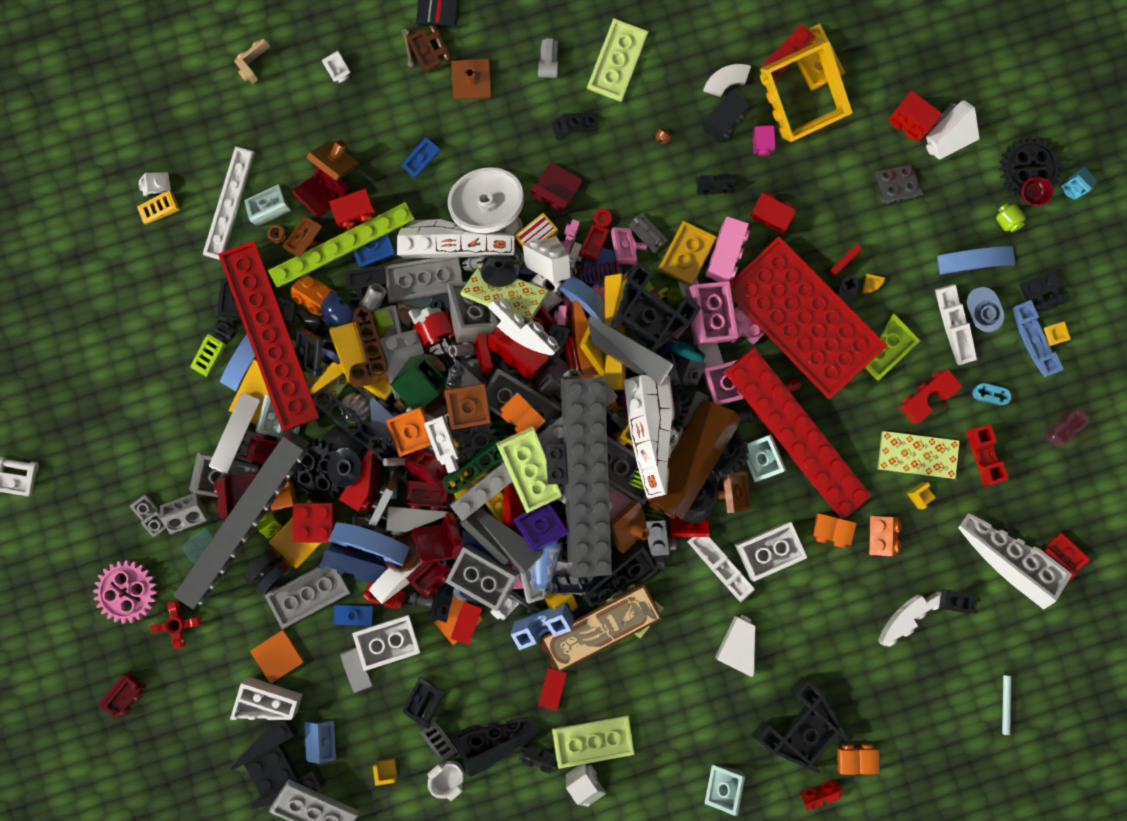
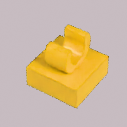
M1065 321L1044 328L1049 346L1071 340Z

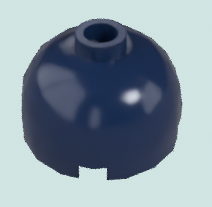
M333 291L324 298L320 306L321 313L324 316L322 318L323 322L328 327L332 325L338 327L353 323L354 311L340 300L341 298Z

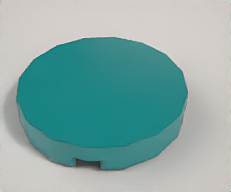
M671 340L670 350L687 359L704 362L706 355L703 351L699 349L696 352L690 344L679 340Z

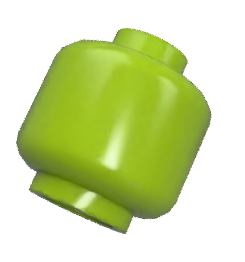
M1007 203L998 209L1000 213L996 216V220L1004 231H1011L1013 233L1025 225L1026 216L1017 204L1009 205Z

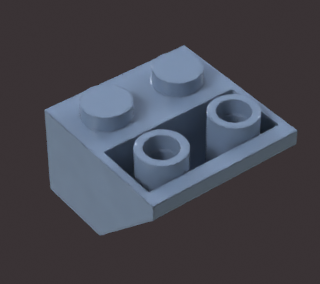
M372 398L370 400L371 428L388 442H392L393 439L385 420L400 414L395 411L392 413L389 410L391 406L380 398L378 400Z

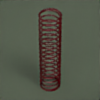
M617 260L613 263L611 261L609 262V264L607 263L609 268V276L611 275L610 263L613 266V274H618L617 267L620 274V267ZM605 262V264L601 263L600 265L597 263V264H596V267H595L594 264H592V266L588 265V266L590 267V270H591V277H592V281H593V282H594V276H593V271H592L593 266H594V268H595L597 281L599 280V279H598V273H597V265L599 266V269H600V277H601V280H603V275H602V271H601V265H603V267H604V274H605V276H607V272H606V263H607V262ZM579 266L578 269H577L576 267H574V271H573L572 268H570V275H571V270H572L574 277H575V268H576L577 273H578V279H579V280H581V279H580V275H579V269L581 268L582 276H583V282L585 283V276H584V267H585L586 272H587V280H588V282H590L589 274H588V266H587V268H586V266H583V268H581V267ZM549 280L546 281L547 289H550Z

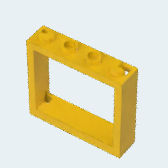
M820 40L760 68V79L762 84L766 85L768 91L766 96L773 105V116L779 122V133L783 139L792 142L852 114L829 41ZM818 51L837 109L791 130L771 72Z

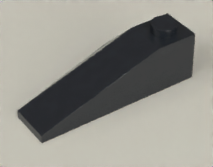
M638 541L625 553L618 551L616 548L611 554L612 575L594 576L591 580L594 582L593 585L582 597L590 607H593L610 599L614 593L620 590L622 592L628 590V586L635 583L638 585L643 583L658 571L657 567L645 548Z
M528 717L509 720L505 724L499 725L490 723L488 726L480 728L471 726L452 734L462 763L469 777H472L489 769L536 736L538 731L531 718Z

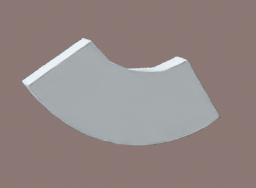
M733 64L721 68L709 78L703 91L721 97L723 92L730 86L745 85L751 66Z

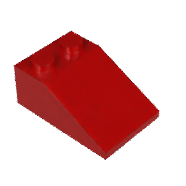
M369 450L362 460L360 478L354 485L346 487L339 498L340 501L356 511L368 514L370 511L373 512L375 510L372 506L376 498H379L382 462Z

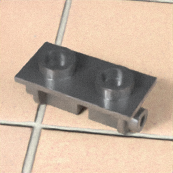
M643 213L637 215L633 222L628 225L653 253L668 241Z

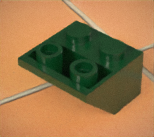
M423 353L410 357L390 386L412 409H416L421 406L424 407L436 398L444 389L447 378Z

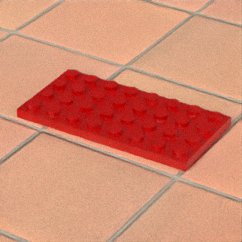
M779 236L730 282L732 300L829 400L887 347L861 318Z

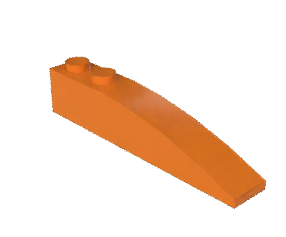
M576 300L571 302L570 322L571 336L574 337L580 372L582 375H599L579 346L589 325L587 324L582 305ZM616 399L607 405L610 409L618 407Z

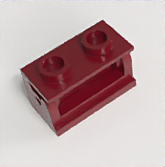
M257 434L256 438L250 437L246 460L265 463L281 439L276 438L275 441H270L268 436Z
M417 450L403 462L415 479L433 485L443 482L444 477L449 474L440 461L437 460L436 455L426 451Z
M407 480L405 504L410 505V509H422V506H429V510L441 511V507L447 508L445 504L447 503L448 492L445 490L443 483L433 485L427 482Z
M437 561L422 563L406 579L426 600L428 597H432L442 584L446 583L445 581L452 569L447 564H438Z
M124 673L98 703V706L102 707L110 715L115 716V720L120 717L124 718L132 710L130 706L133 702H138L145 694L143 690L147 686L132 673Z

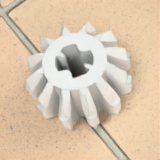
M353 392L342 399L341 403L362 421L367 422L370 419V402L368 403L362 397V394L358 395Z

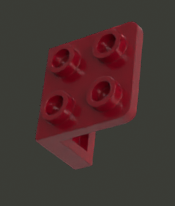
M549 163L537 184L534 183L531 195H533L535 200L549 204L551 209L565 213L582 180L554 163Z
M317 166L313 177L295 187L293 194L315 216L321 217L332 210L329 201L346 196L350 187L342 179L336 181Z
M258 473L221 475L214 482V492L218 494L216 512L219 513L220 519H225L229 516Z
M453 512L445 513L441 525L418 527L412 531L419 559L422 563L456 559L465 546L464 538L459 533V522L455 520Z

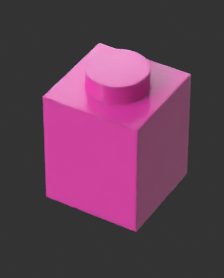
M774 126L754 127L752 131L753 154L768 156L770 153H773L775 149Z

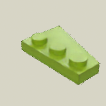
M894 313L891 315L880 336V339L887 347L865 367L877 381L920 342Z

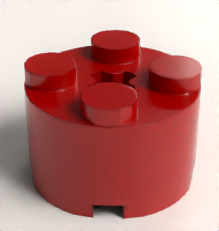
M436 312L425 317L426 321L421 324L419 321L413 326V330L416 329L425 351L442 342L445 338H449L451 343L452 339L455 338L452 320L448 312Z

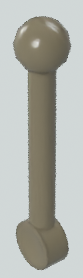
M403 29L401 33L405 39L409 61L407 64L409 67H414L415 62L412 60L410 45L407 40L409 31Z

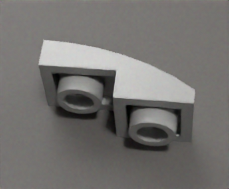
M146 493L130 504L129 507L140 518L141 524L152 537L166 529L160 520V510Z
M357 647L340 653L353 692L372 687V680L368 671L363 670Z

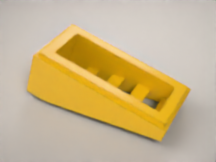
M170 190L137 206L145 225L180 211L175 196ZM166 200H168V203L170 205L169 207H167L165 204ZM159 203H161L163 210H160ZM151 206H155L156 214H154ZM147 208L150 213V217L148 218L144 210Z
M332 362L310 389L311 394H316L319 390H323L344 375V373L337 369L338 364L336 362Z

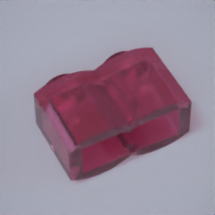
M1080 409L1068 411L1060 417L1058 424L1051 426L1046 431L1044 438L1053 447L1065 446L1074 439L1076 432L1083 430L1087 426L1090 419Z

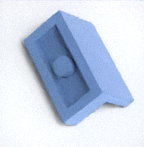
M334 721L305 722L307 762L321 764L336 760Z

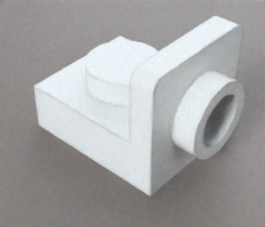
M427 307L425 309H411L408 313L414 324L419 321L422 324L426 321L425 317L440 312L441 309Z
M508 596L503 608L498 611L492 609L490 612L498 620L500 618L504 620L520 603Z

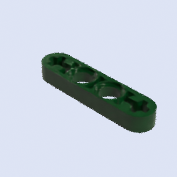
M504 438L493 440L459 465V470L447 474L443 479L445 490L451 494L459 492L501 461L503 458L496 443L504 440ZM492 450L496 456L493 457L489 451ZM483 455L490 457L489 462L486 464L480 463V458ZM467 467H472L474 469L472 475L465 476L463 474L464 470ZM458 474H460L463 481H461L460 478L457 476ZM451 480L456 484L454 487L449 483Z

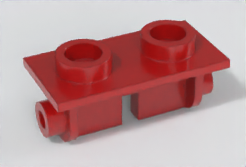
M368 582L363 598H366V601L379 604L380 602L369 591L373 584ZM398 591L385 601L383 605L395 610L397 608L401 609L405 592Z
M836 779L800 793L806 810L810 809L811 811L823 806L822 800L824 799L828 804L840 800V797L843 796Z

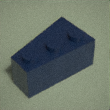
M333 542L326 549L319 568L324 570L325 567L336 569L337 573L343 575V572L353 574L355 579L372 584L388 568L382 556L349 545L345 547Z

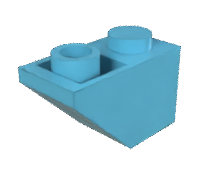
M1083 167L1073 174L1061 187L1068 197L1075 200L1089 192L1098 180Z

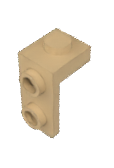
M264 38L254 42L248 51L240 53L234 61L241 69L238 71L245 81L249 79L252 84L258 81V79L247 65L270 48Z

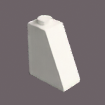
M965 100L961 101L926 136L928 142L926 147L930 155H934L940 160L979 140L975 107Z
M743 615L740 618L735 616L715 658L753 677L755 626L751 624V619Z

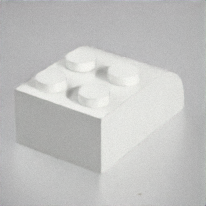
M792 522L778 525L735 544L748 576L752 581L761 579L807 558Z
M409 615L388 620L352 633L364 671L421 653Z

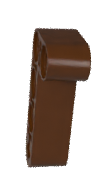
M358 307L353 314V326L364 362L351 367L349 382L354 387H363L382 382L386 377L387 365L372 314L368 308ZM364 334H369V335H371L372 337H371V338H365V337H363V335H364ZM373 351L377 353V355L371 356L368 354V352ZM380 369L382 373L377 374L373 370ZM360 373L363 377L356 378L354 374Z

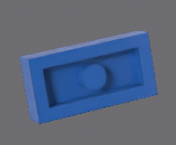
M425 137L401 164V167L417 179L440 153V149Z
M335 604L333 624L372 626L374 606Z

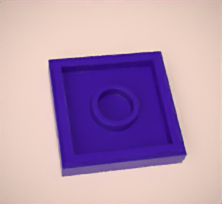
M550 503L514 518V523L534 553L568 534V530Z

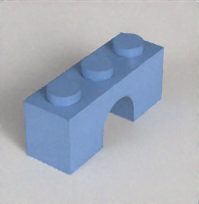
M565 603L556 610L549 608L514 622L510 635L519 650L537 644L539 637L546 632L551 631L552 635L556 637L571 631L574 617Z

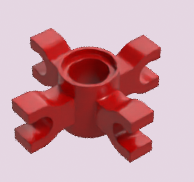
M172 601L167 603L170 618L166 622L150 625L151 633L166 631L172 634L173 649H180L185 647L183 631L187 627L199 626L202 622L201 617L186 619L180 615L179 601ZM174 620H177L180 624L178 630L173 627Z

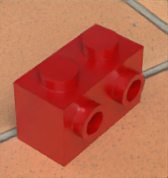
M762 193L749 217L783 234L796 210L787 202L781 203L775 200L776 197L772 194Z

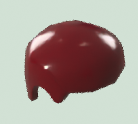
M1031 177L1021 187V198L1026 204L1031 206H1043L1050 202L1054 195V187L1046 178Z

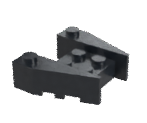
M637 262L621 282L610 327L616 330L620 324L649 344V350L655 352L690 325L701 307L686 296L676 304L674 309L669 307L645 289L654 272L640 262Z
M802 676L790 691L805 704V707L781 734L764 720L752 733V736L770 753L820 773L821 771L813 763L838 735L846 741L848 737L829 707L823 693Z
M279 720L269 726L231 767L233 771L244 765L261 798L251 805L252 808L272 805L288 779L316 792L326 784L317 766L299 775L282 742L298 733L292 720Z

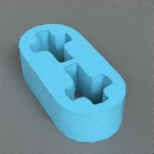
M982 383L976 385L972 390L973 397L978 401L1001 406L1008 404L1011 400L1010 392L1002 387ZM984 388V391L989 392V395L981 397V393L978 390ZM1002 392V396L1005 399L1000 401V398L995 397L994 394H1001Z

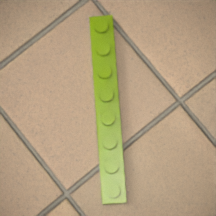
M404 202L304 252L300 258L296 256L268 271L276 287L280 288L415 219L408 205Z

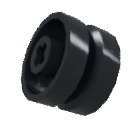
M707 478L685 515L684 521L701 523L711 517L718 499V488L713 480L709 482Z
M275 547L270 548L260 556L242 577L249 584L259 581L255 590L262 597L275 588L293 568V565L287 559L278 562L281 553Z

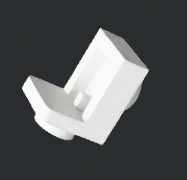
M338 51L321 60L334 82L338 80L340 83L349 78L348 74L351 72Z
M168 172L144 173L141 179H139V189L143 191V196H148L150 193L171 191Z

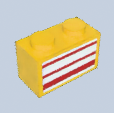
M542 213L515 235V244L524 253V244H528L531 240L535 239L544 240L555 237L558 234V229Z

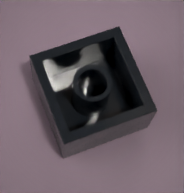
M732 90L708 116L703 129L719 143L723 139L727 141L734 133L736 125L740 127L746 120L750 104Z

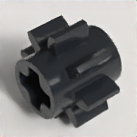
M225 318L224 321L218 320L213 328V332L216 333L214 337L225 343L226 339L232 341L237 333L236 324L228 318Z

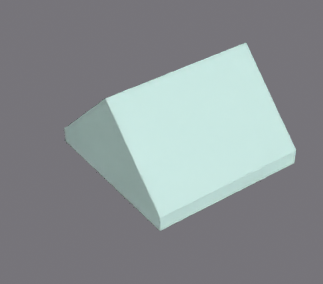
M279 184L244 200L248 217L257 227L291 211Z
M767 435L747 444L749 453L747 454L748 460L746 462L755 482L786 471L772 435Z
M712 765L705 804L738 816L745 779L743 772L733 768Z

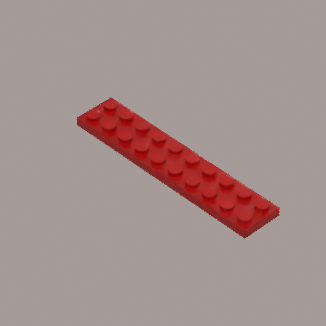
M253 240L218 253L282 431L286 432L320 419L256 242Z
M755 348L750 349L723 372L839 519L844 520L871 497V494Z

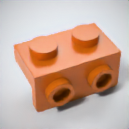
M306 274L300 277L292 286L290 298L295 303L307 308L311 313L323 316L320 307L322 301L331 291L337 292Z
M870 516L869 555L898 556V552L901 549V543L898 541V533L901 532L899 517Z

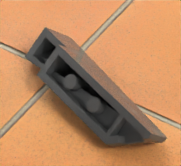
M589 317L587 324L589 325L593 346L638 375H644L645 373L659 386L662 384L673 367V363L594 317Z
M478 508L464 521L460 520L461 526L503 566L512 562L522 574H525L532 569L543 555L541 550L534 553L523 537L482 508Z

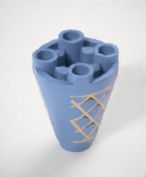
M558 539L540 549L543 551L542 557L529 570L534 588H549L562 549V540Z

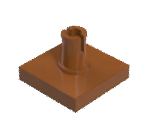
M489 59L451 61L454 100L491 98Z
M337 139L335 143L329 140L310 151L307 155L308 160L336 181L357 169L359 165L358 161L344 151L347 143L342 139Z
M304 216L282 247L300 258L306 248L310 250L314 248V245H320L314 237L322 226Z
M484 383L444 389L451 430L491 423Z
M747 471L734 473V477L728 474L727 480L723 477L724 488H718L717 500L726 499L727 513L751 510Z
M633 499L610 520V531L618 551L625 553L640 538L646 540L650 535L649 529L646 528V517L640 501Z

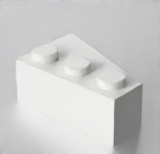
M557 236L544 240H531L530 243L523 245L526 268L552 282L571 278L569 254Z
M247 677L240 685L230 720H236L237 718H248V720H255L256 718L292 720L298 712L303 694Z
M591 764L579 765L566 774V789L577 805L588 807L607 794L597 780V773Z

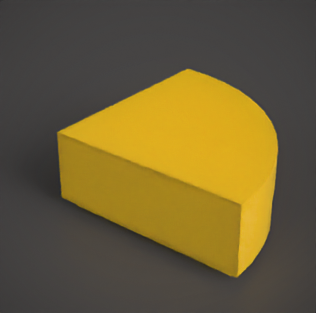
M866 274L862 293H871L879 289L884 283L885 277Z

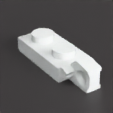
M445 416L424 423L437 460L440 461L441 465H446L448 473L459 470L456 459H459L458 452Z

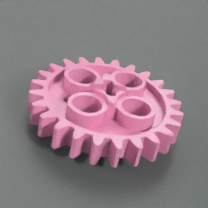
M125 560L124 564L122 561H117V566L113 563L110 564V569H103L105 575H98L101 581L94 583L99 586V589L93 590L94 593H98L94 600L100 601L96 607L104 608L101 614L108 613L107 619L114 617L115 623L119 622L120 619L122 624L127 623L128 620L132 623L135 622V618L141 620L142 614L148 615L147 609L154 608L151 602H155L157 599L153 595L159 593V591L154 590L153 587H156L158 583H152L155 576L149 577L151 570L144 571V564L138 567V561H134L132 564L130 560ZM122 573L126 576L125 583H122L120 580ZM137 584L142 585L143 590L141 594L136 590ZM111 590H113L116 594L114 600L110 598ZM127 600L132 603L131 610L126 607Z

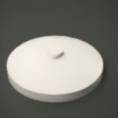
M481 168L467 173L454 184L448 196V209L453 221L462 229L473 233H491L505 228L518 217L524 205V193L519 180L512 173L499 168Z

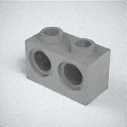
M193 493L160 505V520L169 533L172 534L207 521L206 506L198 494Z

